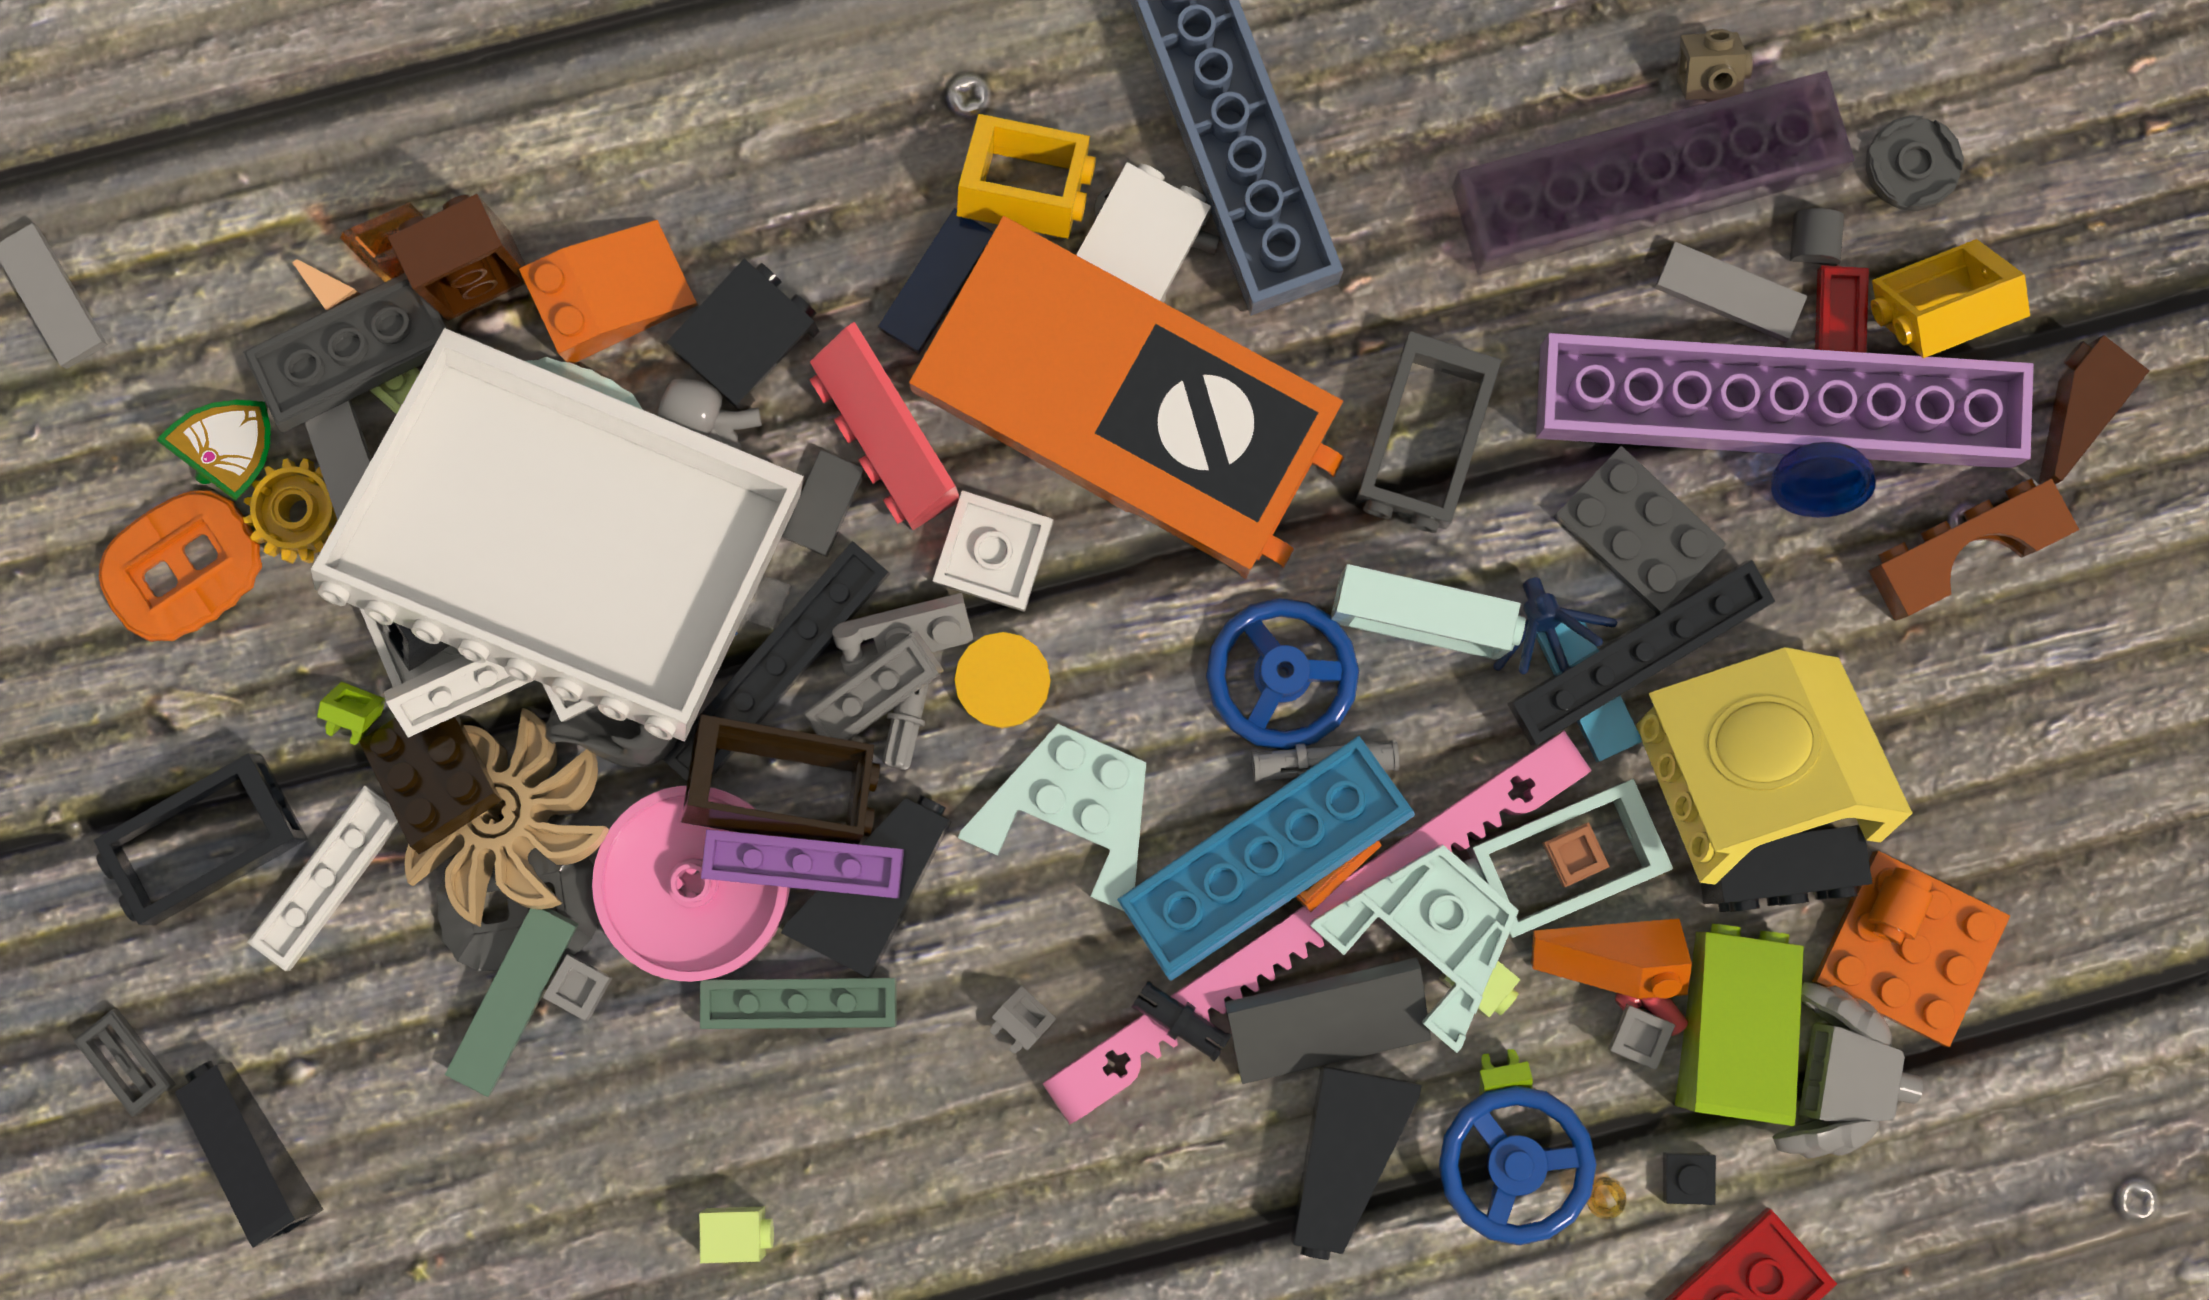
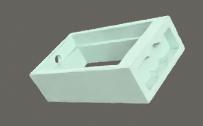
M1350 564L1346 565L1339 576L1331 612V620L1338 622L1342 626L1494 660L1500 659L1512 651L1514 645H1520L1526 618L1518 616L1521 604L1519 602Z
M1634 779L1624 781L1467 849L1471 859L1464 861V863L1509 901L1489 856L1490 853L1613 801L1642 867L1523 919L1517 920L1516 917L1508 938H1514L1673 869Z

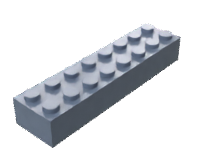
M1130 0L1203 194L1207 199V204L1211 206L1213 220L1250 316L1339 284L1343 273L1342 265L1240 1Z

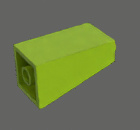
M1712 923L1711 932H1696L1685 1017L1688 1020V1025L1684 1029L1675 1106L1693 1112L1795 1126L1804 946L1789 944L1790 934L1760 930L1759 939L1740 937L1741 927Z

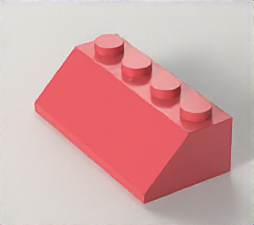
M855 322L846 326L810 361L817 375L809 380L823 403L831 399L835 403L841 415L833 420L847 443L849 444L857 439L866 455L858 460L871 482L874 484L881 479L890 496L883 499L896 523L899 524L906 520L913 531L956 505L960 497L955 484Z

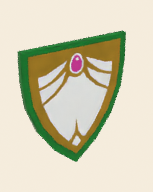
M236 399L214 402L186 413L172 423L157 438V441L195 469V478L199 483H213L236 501L252 485L264 468L270 449L271 424L265 401Z

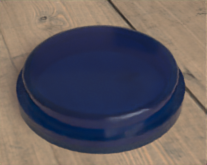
M1836 442L1811 443L1790 451L1780 460L1771 476L1772 496L1782 508L1797 515L1816 518L1838 516L1857 509L1870 499L1876 486L1875 471L1867 458L1859 450Z

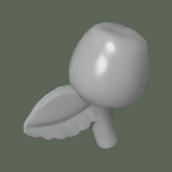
M695 379L672 380L665 389L657 411L658 416L739 450H741V443L738 441V435L734 430L762 426L759 407L740 411L720 410L722 396L718 389L711 384Z

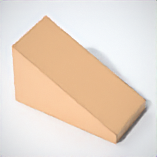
M298 259L292 262L327 311L360 295L356 289Z

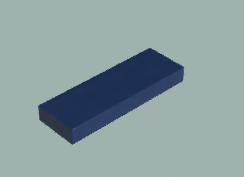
M954 208L878 325L879 330L920 354L967 281L994 232L972 219L958 217L957 209Z

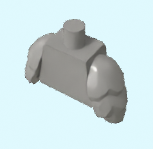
M1804 982L1802 985L1801 1001L1830 1024L1813 1023L1799 1115L1814 1118V1120L1792 1126L1778 1132L1772 1138L1778 1151L1800 1154L1807 1159L1827 1154L1845 1155L1859 1149L1870 1141L1877 1133L1880 1121H1892L1895 1118L1898 1101L1916 1104L1922 1096L1923 1080L1917 1074L1902 1072L1905 1058L1904 1053L1899 1049L1891 1047L1893 1036L1889 1026L1874 1006L1861 998H1853L1836 985L1824 987L1816 983Z

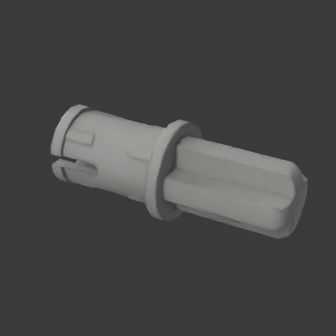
M931 681L894 707L893 713H888L887 718L891 720L882 759L883 764L901 770L910 767L919 727L925 726V721L921 720Z

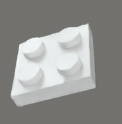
M962 490L933 583L1025 612L1054 520Z

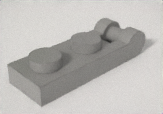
M962 593L838 624L832 630L836 647L843 651L840 659L845 675L850 677L865 668L909 634L918 631L931 652L974 642ZM874 638L875 644L861 647L863 640Z

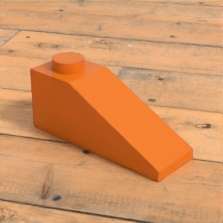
M1680 918L1533 931L1531 964L1534 970L1637 999L1657 997L1666 999L1674 996L1688 995L1692 962Z

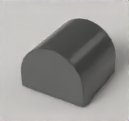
M1809 208L1797 211L1793 217L1790 261L1832 266L1839 265L1842 252L1844 214L1837 210L1825 208Z

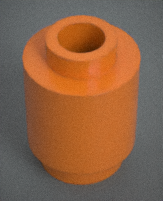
M1895 867L1892 876L1885 877L1867 919L1875 925L1873 933L1896 944H1902L1904 938L1914 940L1933 898V895L1929 893L1933 882L1910 870Z

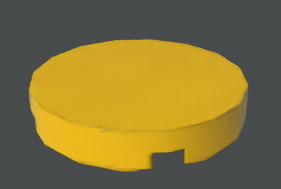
M1006 632L984 635L970 644L958 661L954 679L958 699L967 713L983 725L1001 729L1021 725L1036 716L1047 701L1051 683L1047 661L1038 647L1021 635Z

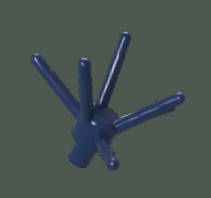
M1534 577L1526 580L1522 587L1528 599L1523 607L1527 620L1520 643L1521 645L1524 641L1519 672L1523 675L1528 673L1537 632L1546 633L1559 670L1562 671L1569 667L1555 627L1563 623L1595 646H1601L1603 639L1580 622L1614 628L1617 626V620L1559 607L1556 597L1545 592L1540 578ZM1514 645L1512 651L1497 659L1494 663V669L1496 671L1502 670L1520 645Z

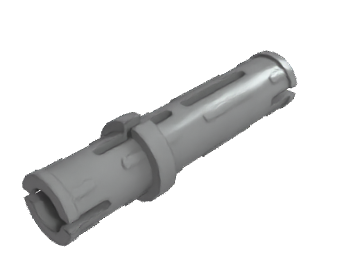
M1396 739L1385 742L1365 743L1384 771L1399 770V749ZM1303 743L1295 744V748L1289 750L1252 751L1251 763L1254 783L1297 778L1344 745L1306 748Z

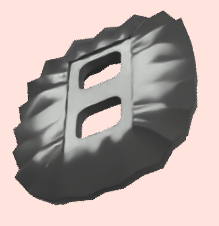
M534 848L528 855V862L533 866L537 876L544 883L550 882L554 885L555 895L562 902V904L557 906L556 912L579 923L561 958L564 959L567 954H576L592 939L599 923L592 890L594 865L588 857L573 864L556 865L537 848ZM495 865L493 866V873L486 893L501 891L496 885ZM444 870L442 882L436 891L439 905L438 919L442 928V941L451 950L457 962L477 971H498L530 909L516 903L507 896L508 919L492 924H485L482 920L481 927H478L465 920L452 906L445 888Z

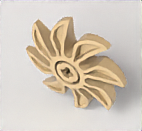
M522 708L516 747L510 760L509 768L507 750L496 738L479 727L464 725L502 801L421 854L415 852L408 844L404 862L408 884L416 885L450 856L456 854L445 870L446 892L457 913L478 927H481L487 886L493 873L494 865L496 885L516 903L527 908L540 910L562 904L537 876L533 866L528 862V855L531 850L537 848L556 865H568L590 856L602 844L609 832L606 826L555 825L547 823L551 816L577 813L587 803L597 782L598 762L596 754L586 749L554 776L546 779L557 764L556 743L552 744L546 739V724L533 712ZM501 813H502L503 816H504V818H503L502 820H501V818L499 817V815H500Z

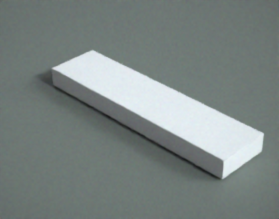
M364 785L248 940V944L284 971H291L399 826L387 799L371 787Z

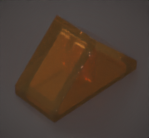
M409 202L343 231L340 239L380 279L387 282L405 273L388 236L398 232V227L403 222L423 215Z

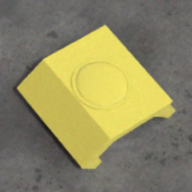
M1784 647L1650 692L1649 696L1654 706L1636 724L1700 883L1715 885L1751 850L1780 838L1840 819L1856 818L1865 839L1881 843L1913 814L1838 657Z

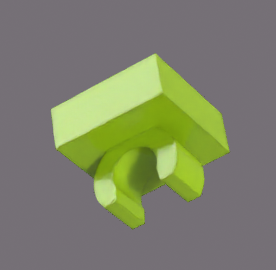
M341 681L320 701L317 718L327 721L325 730L329 736H333L341 727L351 730L350 744L356 745L367 734L368 728L382 715L385 698Z
M1508 1049V1065L1495 1068L1490 1062L1489 1054H1483L1481 1058L1479 1094L1482 1095L1486 1091L1515 1085L1532 1088L1533 1077L1528 1061L1519 1063L1517 1052L1514 1049Z

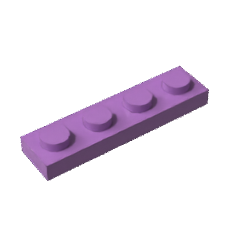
M706 829L701 879L899 898L904 849Z

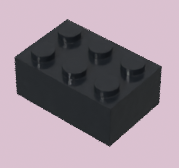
M1856 825L1796 833L1762 844L1751 850L1715 885L1700 884L1703 904H1718L1719 912H1736L1759 909V899L1766 898L1767 906H1782L1809 902L1808 892H1814L1815 900L1858 896L1857 886L1872 884L1866 839L1860 826Z

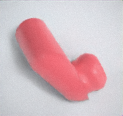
M1619 993L1615 996V1001L1623 1011L1626 1004L1636 1008L1643 1006L1651 1014L1675 1024L1671 1036L1681 1033L1688 1025V1020L1670 998L1637 999Z

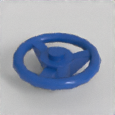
M1279 597L1250 604L1224 624L1210 648L1206 679L1212 704L1230 730L1256 746L1289 750L1294 749L1295 744L1304 743L1305 746L1315 744L1340 726L1356 698L1359 667L1351 639L1338 622L1331 620V615L1310 602ZM1276 617H1287L1307 622L1324 634L1335 649L1338 661L1309 660L1298 648L1280 645L1262 621ZM1243 632H1245L1260 655L1254 667V681L1261 696L1249 718L1243 716L1230 698L1225 677L1228 654ZM1310 682H1339L1337 694L1326 713L1308 726L1288 731L1266 728L1279 703L1291 702L1301 697L1309 687Z
M1517 1085L1486 1091L1461 1108L1444 1134L1439 1160V1171L1445 1197L1462 1222L1489 1240L1519 1246L1549 1240L1576 1221L1592 1195L1597 1166L1590 1133L1574 1110L1547 1091ZM1515 1105L1539 1109L1559 1122L1572 1141L1573 1147L1542 1148L1536 1141L1526 1136L1513 1135L1507 1137L1490 1112ZM1473 1126L1490 1149L1487 1155V1167L1494 1184L1487 1215L1475 1207L1463 1189L1458 1167L1462 1142ZM1576 1168L1573 1189L1561 1208L1542 1221L1524 1225L1507 1223L1516 1196L1527 1195L1537 1190L1543 1184L1548 1171Z

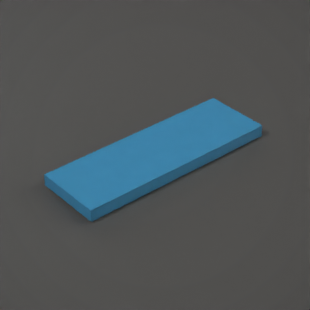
M1357 736L1117 900L1165 975L1172 981L1414 817L1415 813L1361 737Z

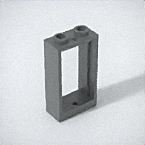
M1412 331L1409 332L1355 502L1365 504L1363 509L1365 512L1386 519H1390L1392 513L1411 519L1410 526L1430 533H1437L1438 528L1446 530L1453 520L1502 359ZM1412 363L1480 384L1442 507L1374 486Z

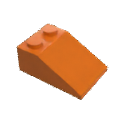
M658 220L562 248L519 268L558 354L566 362L573 364L698 305Z

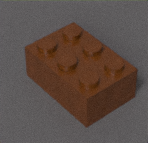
M478 194L471 197L469 195L454 197L443 205L442 211L427 218L424 216L411 218L398 227V232L388 236L412 289L447 321L526 284L519 271V268L526 264L510 231Z

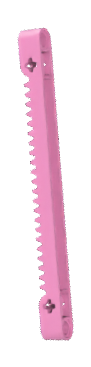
M1564 730L1358 868L1312 912L1302 906L1172 994L1171 997L1184 1006L1189 1002L1196 1007L1194 1010L1196 1014L1210 1022L1208 1009L1213 1007L1221 1014L1226 1013L1224 998L1229 996L1233 1000L1241 999L1242 993L1240 988L1243 985L1253 992H1257L1259 990L1258 975H1262L1269 981L1276 979L1273 969L1274 964L1279 965L1285 970L1291 969L1289 954L1293 953L1300 959L1307 958L1308 954L1305 943L1309 942L1316 948L1323 947V937L1310 926L1315 918L1441 844L1451 852V845L1459 851L1466 850L1470 847L1467 835L1475 840L1482 839L1486 836L1484 825L1490 829H1495L1502 825L1500 811L1508 815H1521L1536 810L1591 772V768ZM1511 779L1515 783L1522 781L1527 783L1528 789L1523 793L1526 799L1525 802L1521 798L1512 800L1509 797L1508 792L1513 789ZM1143 1014L1042 1084L1070 1125L1131 1085L1138 1077L1141 1068L1140 1055L1147 1051L1158 1059L1161 1057L1159 1042L1163 1040L1174 1048L1178 1045L1177 1038L1174 1040L1167 1035L1168 1029ZM1113 1050L1117 1055L1126 1053L1130 1059L1125 1063L1127 1072L1124 1075L1120 1076L1115 1070L1110 1073L1104 1070L1103 1067L1108 1063L1106 1054L1109 1051Z

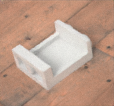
M1127 162L1076 255L1164 303L1166 292L1202 226L1206 225L1210 218L1211 206L1205 203L1206 197L1197 190L1184 185L1178 189L1164 182V175L1153 167L1140 164L1137 168Z

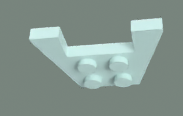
M1057 724L960 831L958 839L998 856L1017 812L1022 811L1110 850L1090 897L1124 911L1117 899L1135 888L1146 762Z
M1441 844L1318 916L1311 922L1310 926L1345 955L1377 917L1386 922L1455 982L1423 1019L1422 1023L1458 1053L1464 1044L1468 1028L1479 1008L1485 987L1493 968L1495 969L1519 910Z

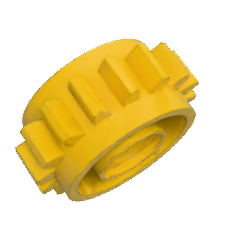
M306 458L302 459L299 467L290 459H283L282 468L275 470L267 466L264 468L266 476L261 481L255 480L252 483L255 489L252 497L244 498L243 502L250 506V515L244 517L243 520L244 523L254 526L256 529L250 536L252 541L258 544L267 542L263 551L266 554L275 557L281 552L282 560L292 564L295 562L298 554L302 561L313 563L314 554L321 552L338 520L320 467L315 471V463ZM305 500L307 504L305 516L300 521L292 522L290 519L291 507L297 501Z

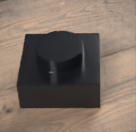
M1663 1152V1202L1666 1204L1716 1205V1155Z

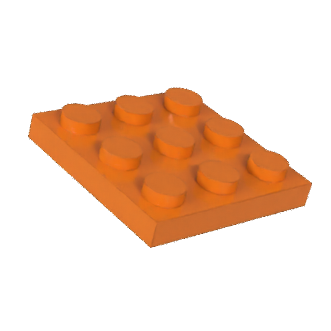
M1873 851L1869 859L1872 884L1857 886L1858 896L1851 897L1812 982L1824 987L1836 985L1853 998H1861L1870 1003L1883 1017L1944 1047H1950L2010 915L1880 851ZM1895 867L1910 870L1933 882L1929 892L1933 895V898L1914 940L1904 938L1902 944L1892 943L1873 933L1875 925L1867 920L1885 877H1891Z

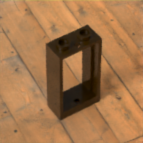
M701 714L694 733L681 823L739 833L859 845L863 836L869 837L871 835L875 809L867 807L869 791H876L880 773V763L873 762L875 745ZM716 748L852 772L846 825L708 802Z

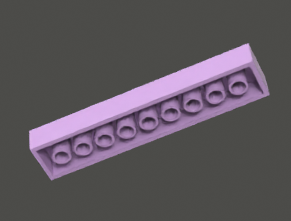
M1549 333L1540 345L1536 439L2014 468L2031 459L2034 363L1942 357L1922 358L1921 356Z

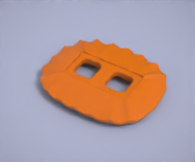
M194 490L182 493L157 505L137 518L109 543L99 565L100 586L111 610L128 631L150 642L175 641L181 636L198 631L205 624L217 620L224 611L235 606L241 596L254 588L255 578L263 567L260 558V544L252 541L250 538L253 530L250 525L244 523L243 518L245 516L239 511L234 501L212 490ZM206 535L216 549L218 557L205 568L196 570L185 554V547L199 536ZM166 562L176 576L178 583L175 588L163 596L157 597L146 582L145 574L157 564Z

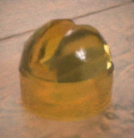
M1598 1178L1594 1181L1592 1195L1587 1205L1590 1211L1599 1218H1615L1623 1212L1626 1206V1190L1614 1178ZM1601 1185L1607 1186L1617 1203L1611 1208L1598 1188Z

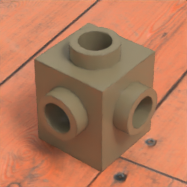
M1712 29L1705 34L1681 35L1676 78L1685 100L1702 99L1707 102H1721L1726 98L1742 97L1744 79H1750L1752 75L1753 59L1751 51L1745 50L1738 32Z

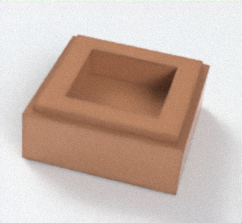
M1589 822L1542 843L1563 888L1610 867Z

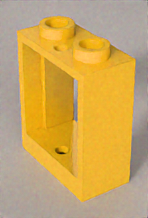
M978 114L958 185L957 216L997 225L1002 217L1005 216L1033 232L1069 239L1073 220L1082 221L1087 193L1080 192L1082 184L1091 185L1096 157L1088 156L1090 136ZM993 154L1069 169L1063 196L986 182Z
M1978 239L1872 280L1875 299L1871 300V311L1874 319L1879 326H1885L1894 333L1902 345H1908L1922 358L1929 357L2030 316L2025 274Z

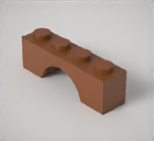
M2030 478L2005 491L2009 498L2008 501L1993 507L1990 499L1963 512L1967 520L1966 522L1951 529L1948 521H1945L1921 533L1924 543L1909 550L1906 543L1903 542L1879 554L1878 556L1882 564L1868 571L1894 620L1898 621L1952 595L1950 583L1952 566L1959 552L1969 542L1978 540L1997 542L2010 548L2022 558L2078 531L2079 528L2053 480L2050 479L2036 486L2033 479Z

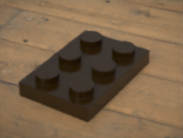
M459 715L411 737H407L397 719L394 718L359 741L409 846L418 854L423 853L502 801Z

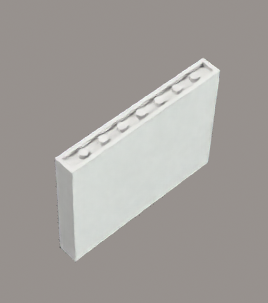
M444 328L311 568L314 588L323 599L338 606H345L346 603L363 609L366 615L376 622L384 625H392L395 622L411 629V632L416 637L427 643L438 644L441 641L458 648L459 653L471 661L485 663L487 660L504 667L505 671L517 680L528 683L536 680L550 686L552 691L561 698L573 702L582 699L598 706L600 712L612 719L624 721L628 718L643 724L649 733L658 738L670 740L674 737L685 742L801 495L804 476Z

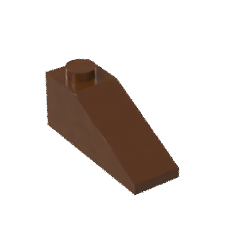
M2105 335L2089 344L2084 341L2080 342L2064 361V364L2069 368L2058 381L2039 484L2050 479L2055 484L2064 480L2150 371Z

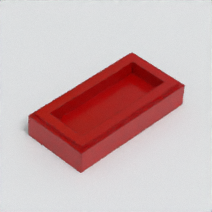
M1821 265L1817 269L1815 350L1867 352L1869 268Z

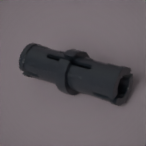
M1148 980L1141 994L1154 1001L1157 1005L1138 995L1131 1007L1168 1029L1167 1035L1172 1039L1176 1040L1177 1037H1180L1215 1062L1222 1048L1206 1039V1037L1224 1048L1231 1034L1224 1032L1194 1012L1196 1007L1189 1002L1184 1006Z

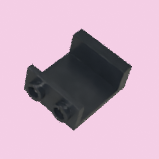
M745 258L666 342L676 355L707 383L718 389L720 394L739 411L748 409L756 401L751 392L806 333L814 338L820 332L815 321L812 319L817 313L806 301L797 294L789 299L777 288L782 281L768 267L760 263L755 268Z

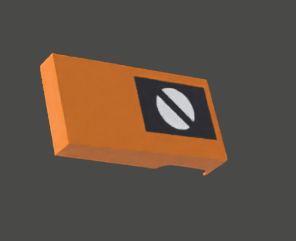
M1005 216L999 222L909 381L911 391L914 394L1123 511L1136 514L1228 565L1245 579L1255 561H1259L1261 555L1273 560L1282 568L1285 567L1294 548L1273 536L1310 466L1312 464L1316 465L1334 477L1344 460L1340 453L1321 443L1343 400Z

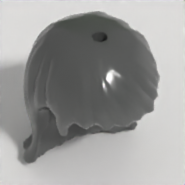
M552 705V711L545 728V737L552 744L555 742L578 744L609 762L625 767H644L661 761L671 752L678 740L674 737L670 740L658 738L649 733L643 724L628 718L624 721L612 719L600 712L598 706L565 722H561Z

